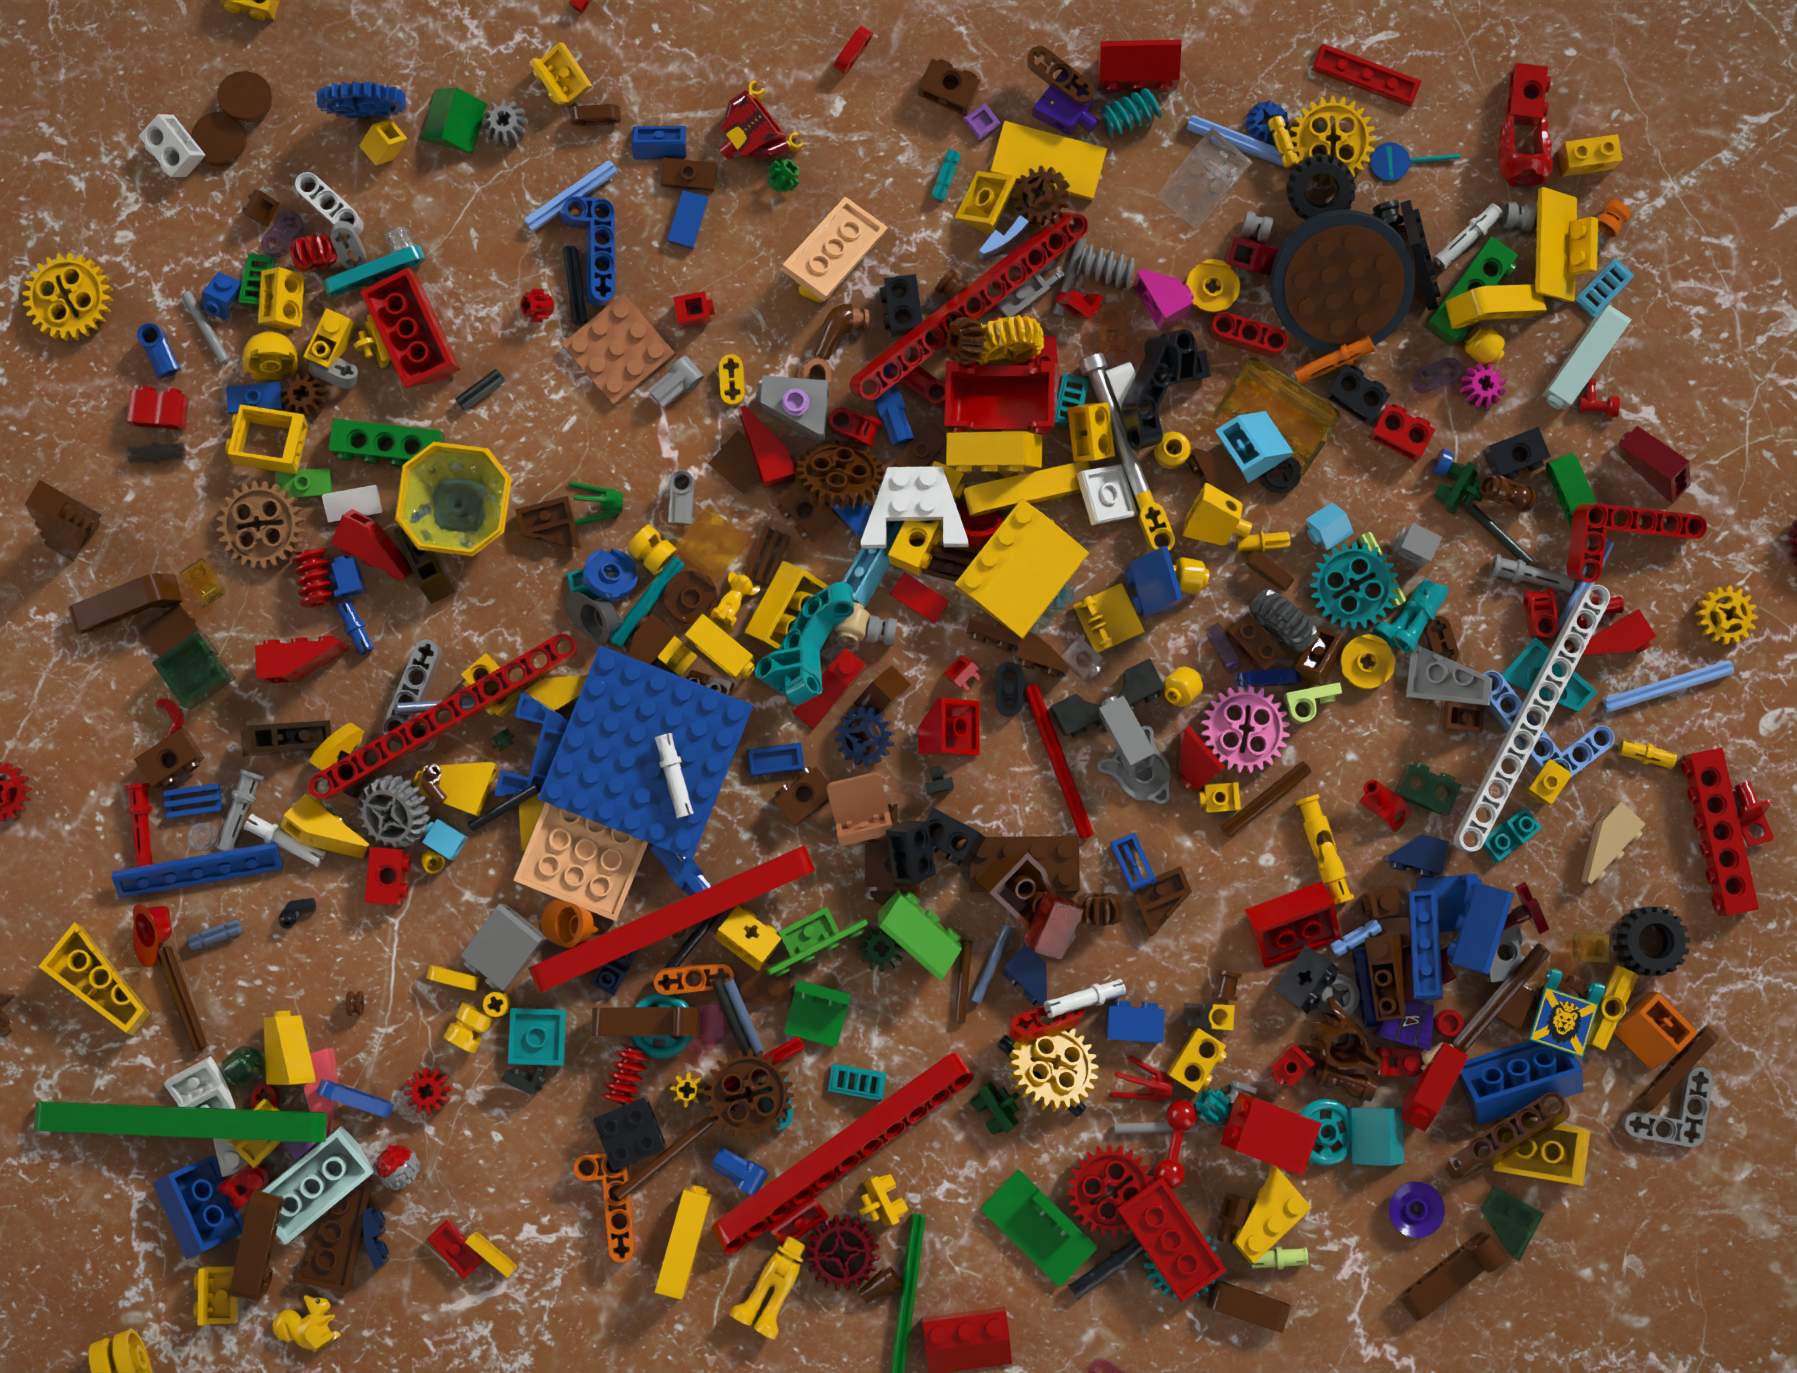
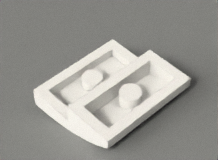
M211 1056L172 1076L164 1083V1086L179 1107L235 1109L226 1081Z

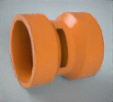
M1610 199L1604 207L1605 212L1597 217L1598 230L1607 236L1616 237L1621 230V224L1628 221L1632 212L1622 202Z

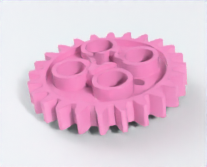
M1239 685L1237 693L1230 687L1227 689L1228 697L1219 693L1217 694L1219 703L1213 700L1209 702L1213 711L1205 710L1203 712L1209 717V720L1201 721L1200 724L1208 728L1200 733V735L1208 737L1209 740L1205 742L1207 747L1212 746L1213 749L1211 751L1219 756L1218 759L1221 762L1224 760L1227 762L1226 770H1230L1233 765H1236L1237 773H1241L1243 766H1246V770L1250 774L1253 772V765H1255L1261 771L1264 769L1263 761L1271 766L1273 764L1271 756L1281 757L1277 748L1287 747L1281 741L1282 738L1290 737V734L1283 732V728L1289 726L1290 723L1282 722L1281 719L1287 715V712H1278L1277 709L1282 703L1278 702L1273 705L1271 703L1274 697L1273 694L1266 698L1263 697L1264 688H1261L1256 694L1254 693L1253 685L1249 686L1247 692H1244L1243 686ZM1249 705L1250 713L1247 728L1251 729V732L1245 735L1244 753H1241L1240 745L1243 731L1239 730V727L1245 723V709ZM1229 707H1236L1239 710V720L1233 721L1228 718L1227 709ZM1256 711H1262L1266 714L1267 721L1265 725H1259L1255 722L1254 714ZM1227 733L1234 735L1236 738V745L1233 748L1224 745L1223 737ZM1252 738H1259L1262 741L1263 749L1261 752L1251 749L1250 741Z

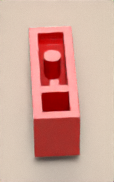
M745 405L741 406L739 416L763 489L793 481L797 466L795 456H790L788 448Z
M1640 609L1593 635L1581 657L1627 654L1634 650L1639 654L1652 646L1649 641L1657 636ZM1573 647L1572 649L1568 650L1567 652L1573 653L1574 650H1575V647Z
M844 648L821 676L822 693L797 706L793 713L814 730L866 670V665L847 648Z
M1443 1042L1404 1098L1400 1119L1425 1132L1439 1113L1463 1069L1468 1055Z

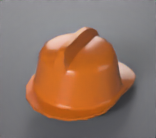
M553 900L543 910L541 916L542 932L548 941L566 948H574L579 944L587 942L592 933L598 932V928L593 926L594 922L591 913L574 903L564 900Z

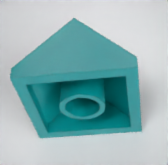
M1402 1107L1349 1108L1350 1164L1391 1166L1404 1163V1121L1400 1119Z

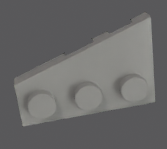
M1417 645L1410 657L1406 697L1490 706L1493 678Z

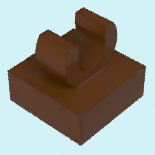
M254 189L253 193L248 196L250 200L247 206L243 207L242 211L259 224L269 227L279 202L264 192Z

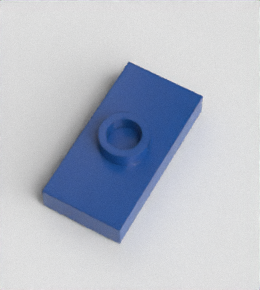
M272 382L226 386L228 413L230 415L238 414L240 405L279 411L284 410V405L280 401L283 397L281 392L282 383Z

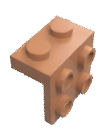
M873 772L831 782L827 785V793L840 847L845 845L855 846L862 841L870 839L880 840L886 838L885 830L893 826L879 773Z

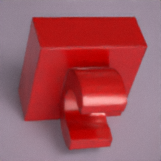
M962 654L943 673L950 682L959 688L962 687L966 691L970 690L966 681L971 676L977 681L980 680V676L976 672L979 668L973 661Z

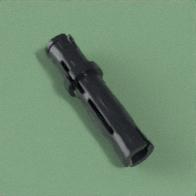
M1136 1237L1119 1250H1112L1108 1258L1068 1285L1071 1291L1076 1290L1082 1285V1288L1074 1293L1078 1300L1119 1269L1122 1271L1126 1269V1264L1143 1252L1145 1253L1141 1245L1132 1251L1135 1246L1140 1244Z

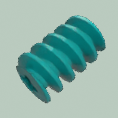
M1147 88L1141 89L1140 95L1137 92L1132 93L1130 99L1125 96L1122 97L1121 104L1118 101H1113L1111 108L1108 105H1104L1101 108L1102 121L1111 139H1113V130H1116L1120 136L1123 135L1124 125L1129 131H1132V122L1134 121L1139 127H1142L1143 117L1149 123L1152 122V113H1155L1159 119L1162 117L1157 100Z

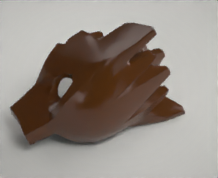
M1328 997L1327 1002L1335 1015L1324 1012L1322 1016L1326 1021L1319 1022L1314 1020L1310 1027L1316 1035L1310 1034L1309 1037L1314 1046L1299 1044L1298 1047L1308 1054L1323 1059L1326 1063L1338 1069L1348 1070L1365 1067L1378 1071L1382 1065L1381 1057L1369 1049V1042L1365 1032L1335 1001Z

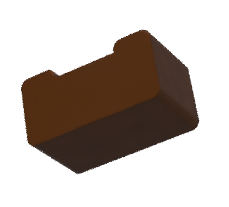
M1523 985L1495 1020L1519 1030L1537 991Z

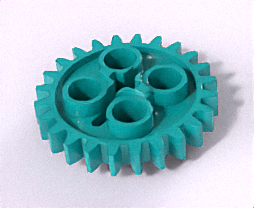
M1356 541L1353 542L1352 549H1348L1345 543H1342V551L1340 552L1335 547H1332V557L1323 554L1326 561L1325 564L1316 562L1317 567L1321 570L1320 573L1314 572L1311 574L1318 581L1310 584V587L1318 590V592L1311 595V598H1320V602L1315 606L1316 609L1325 607L1322 616L1333 615L1331 624L1340 619L1341 628H1344L1347 622H1351L1353 630L1356 629L1357 622H1361L1364 629L1367 628V620L1369 619L1376 625V615L1378 614L1386 618L1387 616L1383 609L1385 607L1393 609V605L1388 601L1389 599L1398 598L1391 591L1392 589L1399 588V584L1392 583V579L1396 578L1398 573L1389 572L1394 563L1386 565L1384 563L1387 554L1380 557L1376 556L1378 547L1369 552L1368 543H1365L1362 549H1358ZM1363 560L1367 563L1368 569L1364 574L1358 575L1352 571V565L1355 561ZM1373 572L1377 574L1373 579L1361 584L1359 592L1355 593L1354 590H1350L1337 599L1333 598L1335 593L1350 586V579L1354 578L1357 582ZM1334 573L1341 574L1344 578L1342 586L1339 588L1330 587L1328 584L1330 575ZM1371 583H1376L1381 587V594L1377 598H1370L1365 593L1366 587ZM1353 597L1357 600V607L1354 611L1346 612L1342 609L1341 603L1344 598Z

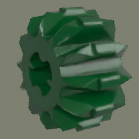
M880 927L879 935L877 936L874 930L869 928L868 931L873 938L871 940L866 936H861L860 938L863 942L869 943L868 947H858V951H868L869 953L863 956L861 961L865 962L871 957L873 959L869 965L871 970L875 967L876 962H880L879 970L884 972V962L886 961L889 967L894 969L895 965L890 959L893 957L901 962L903 958L894 953L895 950L904 951L905 949L901 946H895L894 943L896 941L892 940L888 934L887 936L883 935L884 931ZM881 940L884 941L886 946L890 947L889 953L885 952L886 956L880 957L879 953L873 949L874 945H878L877 942Z

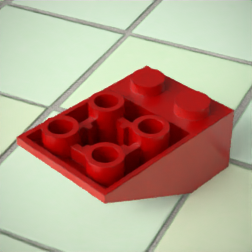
M333 635L319 636L318 641H308V638L305 637L291 638V643H280V640L277 639L264 640L263 645H255L256 678L268 684L297 682L347 652L349 646L343 643L341 639H335Z

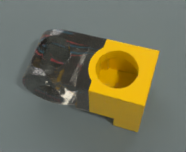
M1184 1003L1182 1025L1233 1030L1235 1005Z

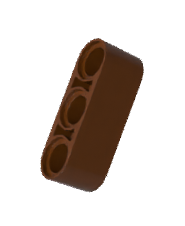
M1215 1279V1283L1212 1286L1206 1307L1280 1333L1284 1331L1291 1305L1217 1279Z

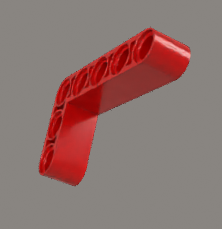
M1582 503L1575 508L1573 513L1567 574L1571 580L1576 582L1593 583L1600 578L1607 530L1699 539L1707 531V522L1702 516L1696 514ZM1592 510L1593 518L1590 521L1588 515L1589 512ZM1615 513H1617L1618 516L1616 524L1614 523L1613 519ZM1640 516L1642 517V524H1641V526H1639V524H1638V520H1639V517H1640ZM1666 519L1667 525H1666V528L1664 529V527H1663V522H1664V520ZM1689 522L1691 523V529H1690V531H1688V523H1689ZM1587 538H1589L1590 540L1588 548H1586L1585 541ZM1584 564H1585V565H1586V573H1585V575L1583 576V574H1582V568H1583V566H1584Z

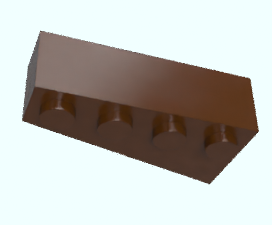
M41 480L38 481L25 503L31 517L36 520V527L42 530L40 535L45 539V545L72 561L77 557L89 535L93 534L100 524L99 518L101 514Z

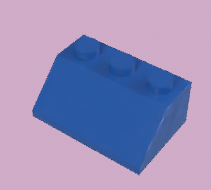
M1479 883L1473 884V888H1467L1463 903L1467 904L1464 914H1459L1455 929L1459 930L1456 941L1451 940L1447 950V956L1450 957L1449 963L1481 974H1489L1514 893Z
M215 1155L170 1173L152 1183L186 1260L242 1234L244 1221L239 1209L235 1210L230 1204L231 1200L228 1196H223L217 1190L225 1178L221 1175Z

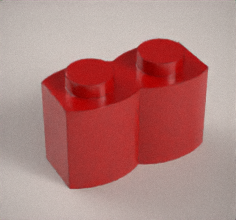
M138 386V390H130L127 422L135 427L186 430L189 398L182 394V390L175 388H166L165 392H155L153 387Z

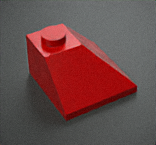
M937 698L918 726V754L936 756L980 755L979 701Z
M1187 726L1178 734L1176 772L1180 777L1177 780L1187 791L1192 789L1196 792L1221 772L1225 766L1191 727Z

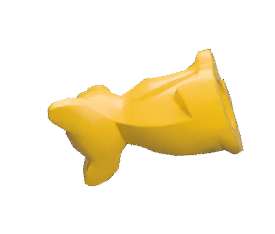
M730 572L728 575L731 591L724 595L718 607L713 608L709 619L725 632H732L734 630L733 627L737 620L735 615L740 609L742 597L754 596L761 589L760 586L753 585L749 577L736 575L734 572Z

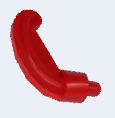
M165 698L159 699L156 702L157 706L160 708L165 707L173 721L168 728L170 730L167 734L168 737L183 728L185 722L184 715L173 701Z

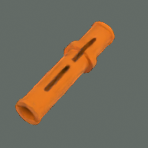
M1368 335L1348 346L1344 344L1340 346L1341 349L1294 369L1300 385L1346 364L1352 365L1355 360L1375 352V346L1370 336Z

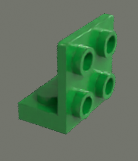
M797 980L784 1033L837 1047L851 994Z

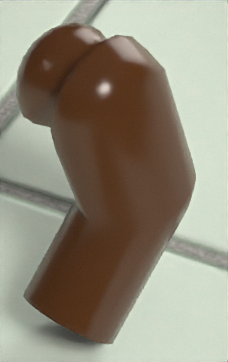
M431 763L424 768L421 787L438 806L448 796L439 787L441 767L436 763Z

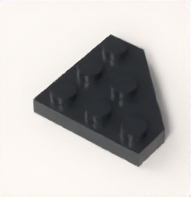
M1411 200L1400 203L1427 310L1430 311L1438 308L1436 298L1441 297L1438 282H1432L1430 277L1435 275L1419 209L1413 210Z

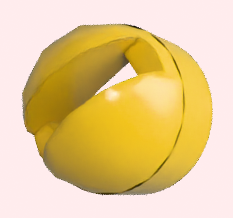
M430 849L421 856V864L426 872L434 874L443 869L445 859L442 854L434 849ZM432 858L436 860L433 864L430 862Z

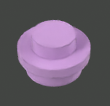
M794 388L788 390L782 397L784 411L791 416L804 414L809 407L808 395L801 389Z

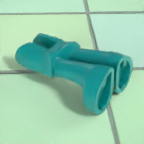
M1425 578L1416 586L1397 620L1392 624L1379 621L1373 627L1374 634L1384 639L1389 646L1395 649L1399 647L1405 653H1413L1429 618L1435 620L1437 610L1449 594V588L1442 584H1434V582Z

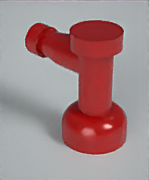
M1590 378L1585 385V397L1579 398L1578 413L1600 411L1606 412L1608 417L1617 418L1620 410L1619 396H1610L1607 401H1596V379Z

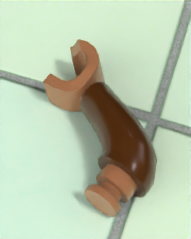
M847 303L833 308L827 315L811 353L813 359L806 361L800 366L798 378L810 379L809 373L813 366L821 371L822 380H828V383H830L831 368L826 363V360L830 359L836 345L844 334L851 333L852 328L858 329L859 326H862V329L868 328V309H863L860 312L859 309H853L852 304Z

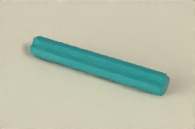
M674 556L670 559L623 619V624L609 637L610 642L619 648L623 646L636 629L635 626L639 620L649 613L663 595L667 582L675 574L682 571L685 564L679 558Z

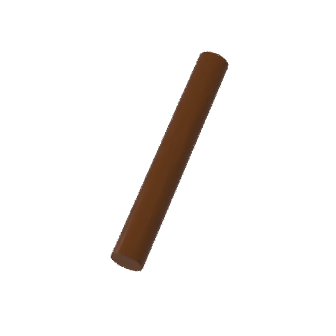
M962 940L961 942L962 950L960 953L955 1023H965L973 942L971 940Z

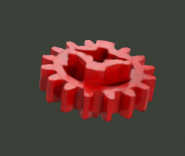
M0 762V774L4 773L12 778L4 781L0 776V787L4 788L0 792V807L2 808L0 810V821L5 822L7 815L15 819L17 818L16 810H26L22 803L23 801H31V798L25 795L26 792L32 790V787L25 786L24 783L29 780V777L20 776L22 773L21 768L16 767L13 769V764L6 762L3 766Z

